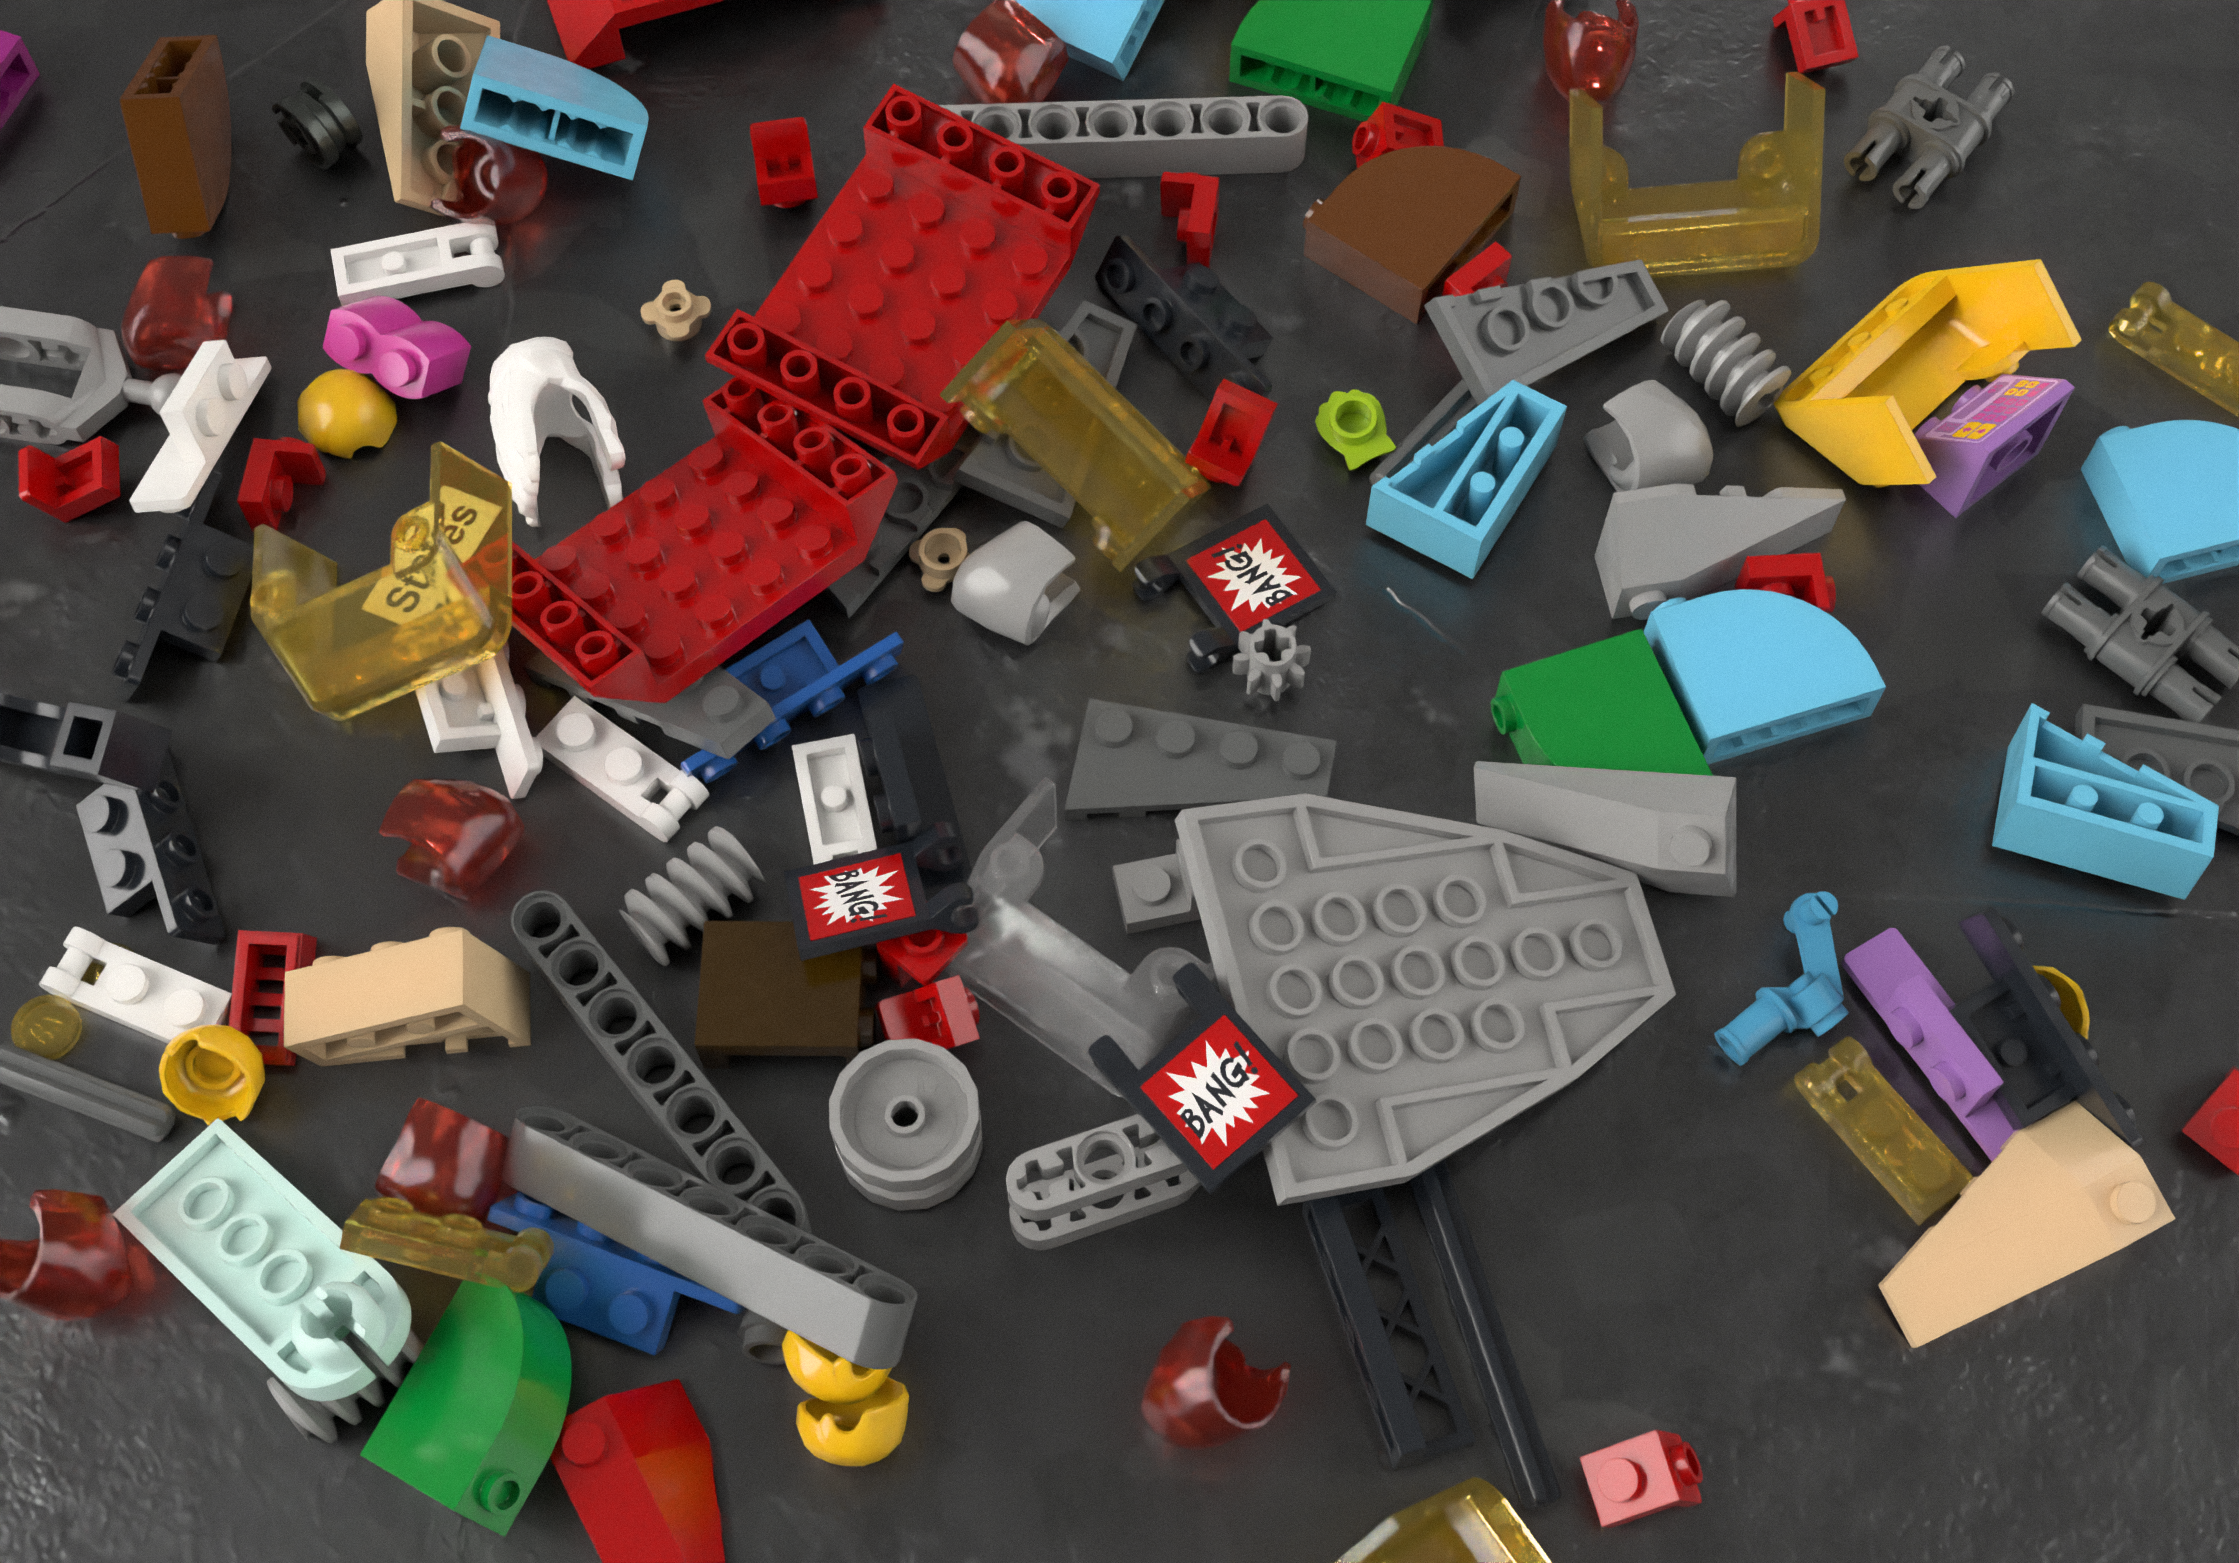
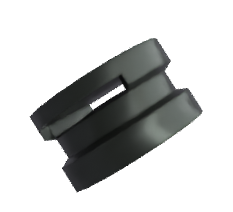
M312 76L301 82L300 90L293 97L283 96L272 105V111L276 115L280 111L283 115L277 120V123L286 137L294 146L299 144L307 152L305 158L322 170L330 168L339 160V152L345 148V145L352 148L362 142L363 136L359 125L345 104L328 86Z

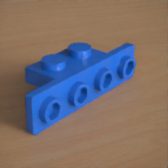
M808 619L726 668L725 670L767 701L776 717L773 722L735 755L755 743L760 750L774 745L792 731L788 723L807 711H810L813 717H818L841 703L846 698L842 690L863 678L866 684L869 685L892 672L899 665L895 658L901 654L904 644L898 632L889 635L839 666ZM702 749L681 763V770L687 777L691 775L697 779L702 777L705 783H710L728 773L738 762L734 757L735 755L728 760Z
M520 1191L491 1205L487 1218L488 1221L548 1243L532 1298L549 1308L557 1319L656 1355L665 1347L681 1294L735 1314H741L747 1309Z

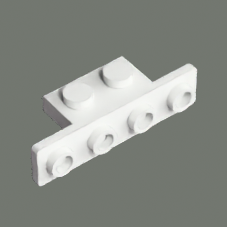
M226 340L202 343L159 412L170 435L129 500L136 513L153 511L175 513L192 505L272 369L266 356L234 359Z
M455 574L448 590V600L458 631L408 634L402 648L434 753L495 748L511 799L525 798L536 775L542 770V747L536 737H531L525 718L526 700L524 691L519 684H514L508 665V642L505 635L497 631L492 615L493 608L457 578Z

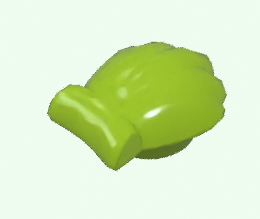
M1352 389L1348 393L1334 391L1330 395L1328 402L1320 405L1319 414L1315 420L1318 432L1331 447L1344 455L1349 471L1358 469L1374 458L1390 454L1397 448L1386 435L1387 428L1383 409L1379 401L1372 394L1363 393L1357 389Z

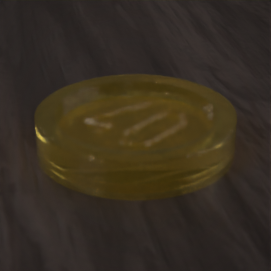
M42 995L29 1000L17 1011L11 1024V1037L16 1047L54 1060L65 1055L75 1046L81 1034L82 1020L77 1009L65 998L57 995Z

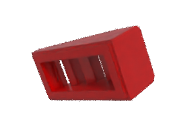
M238 930L229 1026L248 1037L250 1031L279 1033L278 1046L255 1045L262 1054L264 1065L295 1066L297 1054L284 1047L285 972L312 966L315 960L317 937L304 933ZM266 955L286 956L285 968L264 967ZM260 981H284L283 994L258 992ZM255 1006L281 1007L280 1019L253 1018Z

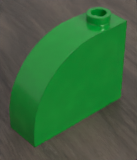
M1259 0L1244 17L1231 43L1229 81L1276 96H1290L1299 100L1302 104L1358 121H1367L1382 102L1397 106L1429 32L1434 0Z
M1642 628L1502 671L1495 698L1491 699V711L1500 733L1503 735L1509 733L1523 764L1713 776Z
M473 1264L360 1456L449 1509L505 1537L551 1456L566 1416L571 1389L572 1364L567 1337L557 1317L544 1304L491 1272Z

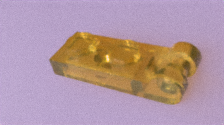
M2155 282L2143 283L2131 296V307L2121 309L2110 321L2108 329L2111 336L2123 346L2239 417V342L2172 302L2170 294L2163 286ZM2149 322L2154 326L2158 327L2159 329H2161L2163 332L2159 333L2153 328H2151Z
M1846 1036L1829 1049L1830 1057L1823 1063L1818 1065L1812 1062L1798 1072L1794 1077L1795 1084L1804 1098L1920 1226L1956 1198L1973 1179V1176L1874 1068L1871 1058L1863 1046L1852 1037ZM1845 1079L1859 1093L1849 1102L1841 1096L1836 1087Z
M381 1197L373 1200L365 1199L344 1223L339 1247L341 1250L499 1289L507 1285L514 1292H524L533 1287L554 1253L552 1238L546 1231L539 1228H527L514 1236L482 1228V1224L478 1220L465 1215L449 1214L437 1217L413 1211V1206L408 1202L390 1197Z

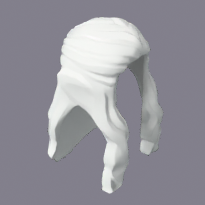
M535 337L509 345L492 365L488 403L491 405L490 422L496 443L497 462L504 475L511 499L517 503L519 513L526 516V522L531 527H541L537 504L540 481L539 456L547 437H560L570 445L582 450L591 458L608 510L624 499L618 469L624 467L626 458L624 448L618 438L616 421L611 415L604 397L589 381L580 375L573 360V351L566 341L554 337ZM572 395L577 396L584 403L593 424L583 419L576 411L572 402Z

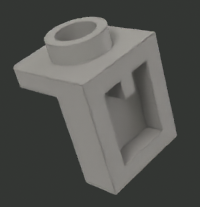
M1180 839L1176 840L1175 854L1113 866V879L1127 934L1201 919Z

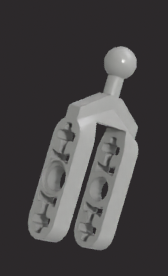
M0 306L1 360L82 371L72 398L38 389L0 384V437L54 445L62 444L66 440L84 442L123 411L129 402L151 405L152 409L160 415V410L182 377L178 373H170L158 377L154 382L132 379L122 344L114 330L96 328L91 323L72 316Z
M1139 1114L1029 1150L1016 1157L1009 1166L1006 1175L1011 1231L1017 1241L1026 1248L1037 1251L1048 1250L1178 1206L1188 1200L1201 1184L1161 1139L1159 1140V1136ZM1137 1135L1139 1136V1146L1134 1148L1128 1137ZM1107 1148L1118 1153L1084 1165L1085 1159L1089 1154L1097 1149ZM1070 1157L1073 1158V1169L1064 1171L1062 1160ZM1032 1171H1039L1043 1179L1027 1185V1174ZM1179 1175V1184L1168 1187L1166 1179ZM1143 1187L1145 1198L1136 1200L1135 1190ZM1124 1194L1121 1201L1112 1208L1101 1209L1092 1205ZM1076 1210L1081 1220L1072 1222L1070 1212ZM1051 1219V1228L1039 1231L1035 1222L1023 1223L1022 1220L1041 1221Z

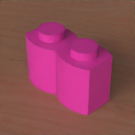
M374 296L331 310L323 349L336 363L346 369L363 374L372 373L376 380L392 393L408 399H421L462 383L471 345L460 333L443 323L422 321L410 307L401 301L387 296Z

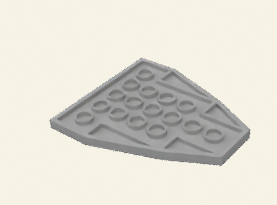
M1306 793L1182 809L1175 819L1222 997L1313 1095L1317 1102L1263 1149L1277 1206L1409 1181L1571 1084L1676 995L1645 897L1635 872L1501 829Z

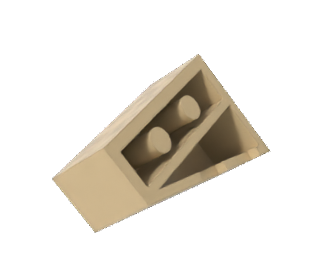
M438 928L433 930L427 938L406 943L395 941L381 942L373 945L369 952L349 957L324 956L315 959L312 966L285 972L284 1047L321 1067L405 1058V1046L445 1042L447 1054L468 1052V1039L504 1036L508 1039L510 1048L531 1045L530 972L463 928Z

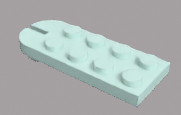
M219 1118L113 1213V1216L284 1384L303 1398L314 1401L341 1399L358 1392L377 1378L355 1352L341 1341L350 1331L387 1366L397 1357L406 1342L410 1331L412 1314L409 1299L401 1286L377 1261Z

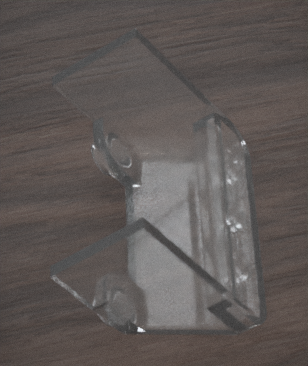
M1044 777L980 853L966 883L972 888L975 899L974 903L962 905L955 909L961 911L968 907H974L978 913L979 926L974 931L967 933L968 945L945 968V971L950 977L960 974L963 987H967L978 998L1114 1095L1123 1097L1093 1064L1092 1058L1088 1053L1089 1047L1101 1036L1109 1035L1140 1070L1200 1018L1177 993L1172 977L1179 969L1190 962L1196 964L1220 994L1221 992L1212 959L1208 964H1205L1184 949L1164 947L1148 954L1134 972L1130 974L1027 902L1039 888L1044 876L1043 858L1039 849L1057 828L1056 785L1053 781Z

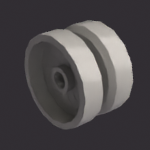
M916 1038L886 1040L860 1052L839 1074L829 1099L830 1132L835 1143L838 1159L850 1184L868 1200L897 1211L928 1209L954 1197L974 1175L983 1151L982 1120L979 1109L978 1090L966 1066L944 1047ZM914 1123L911 1126L904 1127V1124Z

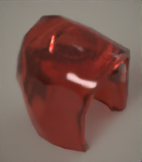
M995 0L971 21L955 48L952 61L954 69L959 74L967 90L979 104L1033 103L1044 101L1068 62L1069 57L1065 43L1048 26L1017 1Z
M1551 0L1546 9L1543 27V49L1547 75L1556 92L1571 105L1577 107H1605L1615 101L1621 92L1637 52L1639 19L1635 6L1629 0L1615 1L1619 11L1618 20L1593 11H1583L1577 18H1573L1563 11L1565 0Z
M461 124L448 125L440 130V137L446 143L459 140L464 141L458 144L452 151L454 179L458 191L457 197L454 201L438 197L432 200L430 207L436 212L464 223L498 226L511 224L532 214L544 199L549 183L548 170L539 152L512 145L470 130L460 129Z
M161 256L150 260L144 267L132 291L130 301L125 308L121 324L124 348L136 365L153 371L183 369L189 366L203 342L226 340L228 344L227 331L231 318L232 296L223 290L213 294H206L213 267L212 259L194 256Z
M427 778L413 779L401 789L390 805L379 833L385 837H398L412 843L405 854L398 858L396 864L397 874L411 881L436 888L459 899L468 901L500 867L515 844L522 837L524 824L511 802L498 791L472 781Z
M419 1097L406 1118L394 1148L378 1174L375 1182L376 1194L420 1231L441 1244L456 1245L476 1234L488 1221L487 1218L491 1205L497 1202L501 1191L502 1171L509 1138L485 1124Z
M35 1190L30 1197L29 1207L35 1211L39 1222L40 1238L30 1241L0 1238V1299L56 1321L89 1320L101 1317L112 1311L130 1297L134 1289L135 1275L126 1243L107 1200L98 1195L65 1190Z
M1207 1316L1182 1323L1171 1340L1160 1350L1141 1404L1143 1417L1151 1429L1165 1443L1181 1449L1199 1450L1216 1448L1236 1441L1260 1429L1274 1419L1287 1393L1291 1364L1285 1361L1278 1367L1265 1370L1246 1365L1245 1355L1240 1348L1225 1339V1337L1234 1332L1233 1321L1228 1317Z

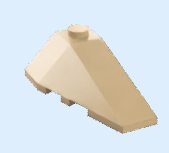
M382 0L366 11V66L394 201L396 203L442 217L452 213L470 161L467 152L474 135L472 132L460 129L473 73L487 35L500 39V21L443 0Z
M2077 1101L2068 1102L2044 1115L2026 1128L2014 1131L2000 1147L2002 1150L1980 1176L1973 1177L1960 1192L1961 1198L1936 1226H1931L1878 1285L1911 1348H1917L2119 1251L2175 1220L2142 1157Z

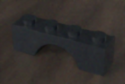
M0 692V762L154 793L172 730L117 710L69 701L67 707H62Z

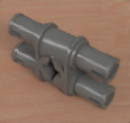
M1949 46L1936 48L1917 74L1901 78L1895 86L1893 96L1883 107L1875 109L1868 118L1867 133L1844 157V165L1852 176H1855L1858 170L1867 162L1868 166L1859 177L1861 181L1873 180L1879 173L1880 168L1894 152L1913 162L1904 175L1898 178L1893 185L1894 195L1902 204L1914 190L1918 192L1909 202L1908 207L1911 209L1922 208L1943 180L1951 179L1960 174L1965 167L1966 158L1976 146L1984 144L1991 136L1992 120L2012 100L2015 93L2013 84L2006 77L1993 92L1990 91V88L1999 79V73L1984 75L1979 85L1966 100L1948 91L1949 86L1956 78L1960 77L1966 66L1964 58L1957 50L1942 65V60L1950 52L1951 47Z
M2104 545L2100 546L2096 553L2094 552L2077 574V577L2099 590L2122 608L2119 614L2109 615L2086 599L2084 595L2075 590L2069 583H2065L2060 591L2058 590L2041 612L2043 616L2049 618L2059 627L2061 626L2073 635L2075 639L2086 646L2084 652L2088 654L2087 658L2089 660L2097 659L2135 688L2133 693L2137 696L2140 694L2144 697L2149 694L2175 711L2185 721L2201 723L2222 697L2204 684L2202 685L2175 664L2178 660L2177 657L2181 659L2184 655L2210 672L2230 690L2239 681V645H2236L2211 625L2213 619L2209 617L2210 613L2206 610L2202 613L2162 585L2164 579L2160 576L2154 577L2150 575L2146 578L2120 560L2119 557L2109 551ZM2151 631L2156 632L2154 636L2150 635L2146 640L2141 639L2143 635H2148Z

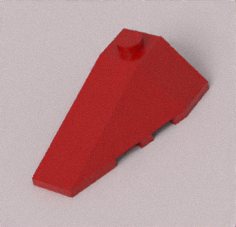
M679 1379L603 1396L565 1417L550 1458L602 1563H726L722 1540L721 1514L717 1502L713 1472L714 1462L711 1442Z

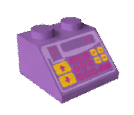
M2002 374L1984 389L1978 385L1971 387L1955 403L1950 415L1942 421L1937 417L1929 419L1914 434L1937 476L1930 484L1919 485L1951 515L1957 518L2039 454L2075 387L2066 379Z

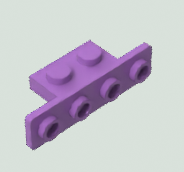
M1889 928L1847 953L1841 962L1842 967L1888 1025L1894 1038L1907 1050L1930 1080L1936 1093L1946 1101L1985 1154L1993 1161L2002 1151L2000 1147L2016 1131L2013 1130L1992 1097L2004 1081L1949 1012L1948 1008L1955 1005L1949 995L1896 928Z

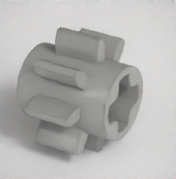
M1264 619L1262 627L1258 628L1253 634L1244 631L1240 632L1238 649L1241 653L1233 656L1232 672L1237 675L1247 674L1246 693L1248 695H1252L1257 691L1264 695H1271L1274 701H1279L1281 693L1290 685L1298 689L1304 686L1305 671L1302 667L1309 664L1311 648L1306 645L1297 646L1295 639L1296 626L1291 625L1285 628L1280 625L1271 624L1268 619Z

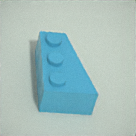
M1515 380L1510 381L1461 418L1456 424V429L1433 446L1429 443L1414 454V460L1390 479L1385 476L1371 487L1366 525L1473 579L1556 448L1567 406Z
M2031 703L2007 749L1992 846L2185 900L2214 858L2219 805L2144 764L2139 771L2104 753L2102 749L2106 743L2088 733L2083 740L2046 721L2050 712Z

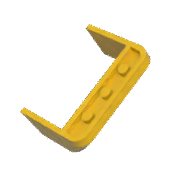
M2041 259L1930 271L1909 279L1890 293L1787 386L1774 402V406L1786 427L1858 484L1873 485L1876 488L1888 485L1930 484L1937 476L1912 432L1918 424L1966 380L1985 379L1987 382H1993L2002 374L2011 375L2019 367L2018 361L2030 350L2075 347L2082 339Z

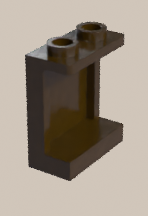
M704 921L695 1048L703 1068L730 1069L731 1055L843 1056L846 1058L847 1064H849L863 1051V1047L875 1046L876 1010L875 1007H865L866 985L878 984L879 954L877 946L865 945L801 961L793 922Z

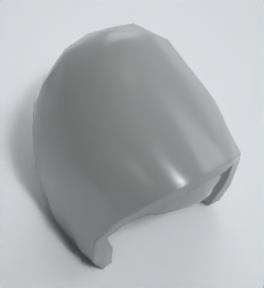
M1648 380L1634 385L1604 403V410L1616 420L1600 428L1592 429L1583 438L1589 453L1604 472L1616 492L1669 484H1696L1702 482L1709 474L1713 461L1712 443L1707 428L1699 415L1684 400L1677 397L1656 380Z
M1021 521L997 535L988 543L981 545L961 563L953 580L951 602L956 610L989 630L1029 646L1041 635L1050 621L1066 608L1079 593L1080 587L1077 582L1062 573L1075 562V556L1038 526L1028 521Z

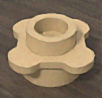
M670 280L663 284L662 292L653 302H647L641 307V317L646 324H655L657 331L665 339L685 341L699 332L702 326V319L710 315L712 308L707 297L695 296L686 290L685 283L680 280ZM674 308H681L678 311H671Z
M957 528L934 529L925 534L921 540L913 542L909 548L910 560L919 564L923 573L922 585L931 592H940L944 590L946 584L953 582L961 563L969 556L966 535ZM941 557H949L950 559L945 564L938 561Z

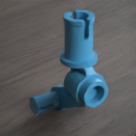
M1826 891L1805 893L1796 898L1791 904L1790 910L1784 914L1783 921L1786 929L1796 934L1804 974L1788 987H1761L1755 994L1756 1001L1724 1028L1714 1033L1719 1046L1738 1065L1742 1066L1747 1063L1752 1055L1782 1031L1792 1033L1795 1029H1807L1810 1027L1816 1036L1819 1037L1839 1023L1849 1013L1841 1003L1844 1000L1830 926L1831 915H1835L1838 910V901L1831 893Z

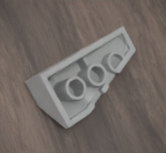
M1669 484L1613 493L1594 556L1612 619L1630 616L1639 620L1648 619L1650 612L1665 601L1678 597H1683L1687 601L1695 599L1738 578L1747 556L1786 554L1831 532L1846 500L1843 489L1779 487L1768 492L1763 497H1751L1746 495L1744 486L1726 485L1719 492L1720 496L1697 495L1694 484Z
M1476 761L1474 765L1476 821L1478 824L1505 830L1635 872L1640 882L1667 892L1735 897L1736 777Z

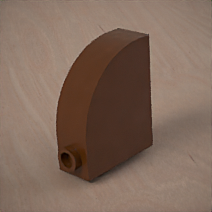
M217 35L160 37L119 101L151 234L172 233V236L175 238L188 239L201 236L211 230L227 196L232 156L228 89Z
M1418 146L1383 154L1364 163L1350 173L1326 200L1319 198L1312 204L1303 221V229L1306 230L1304 256L1413 323L1418 324L1427 314L1424 305L1433 298L1442 296L1445 280L1475 258L1513 214L1521 176L1490 158L1458 148Z

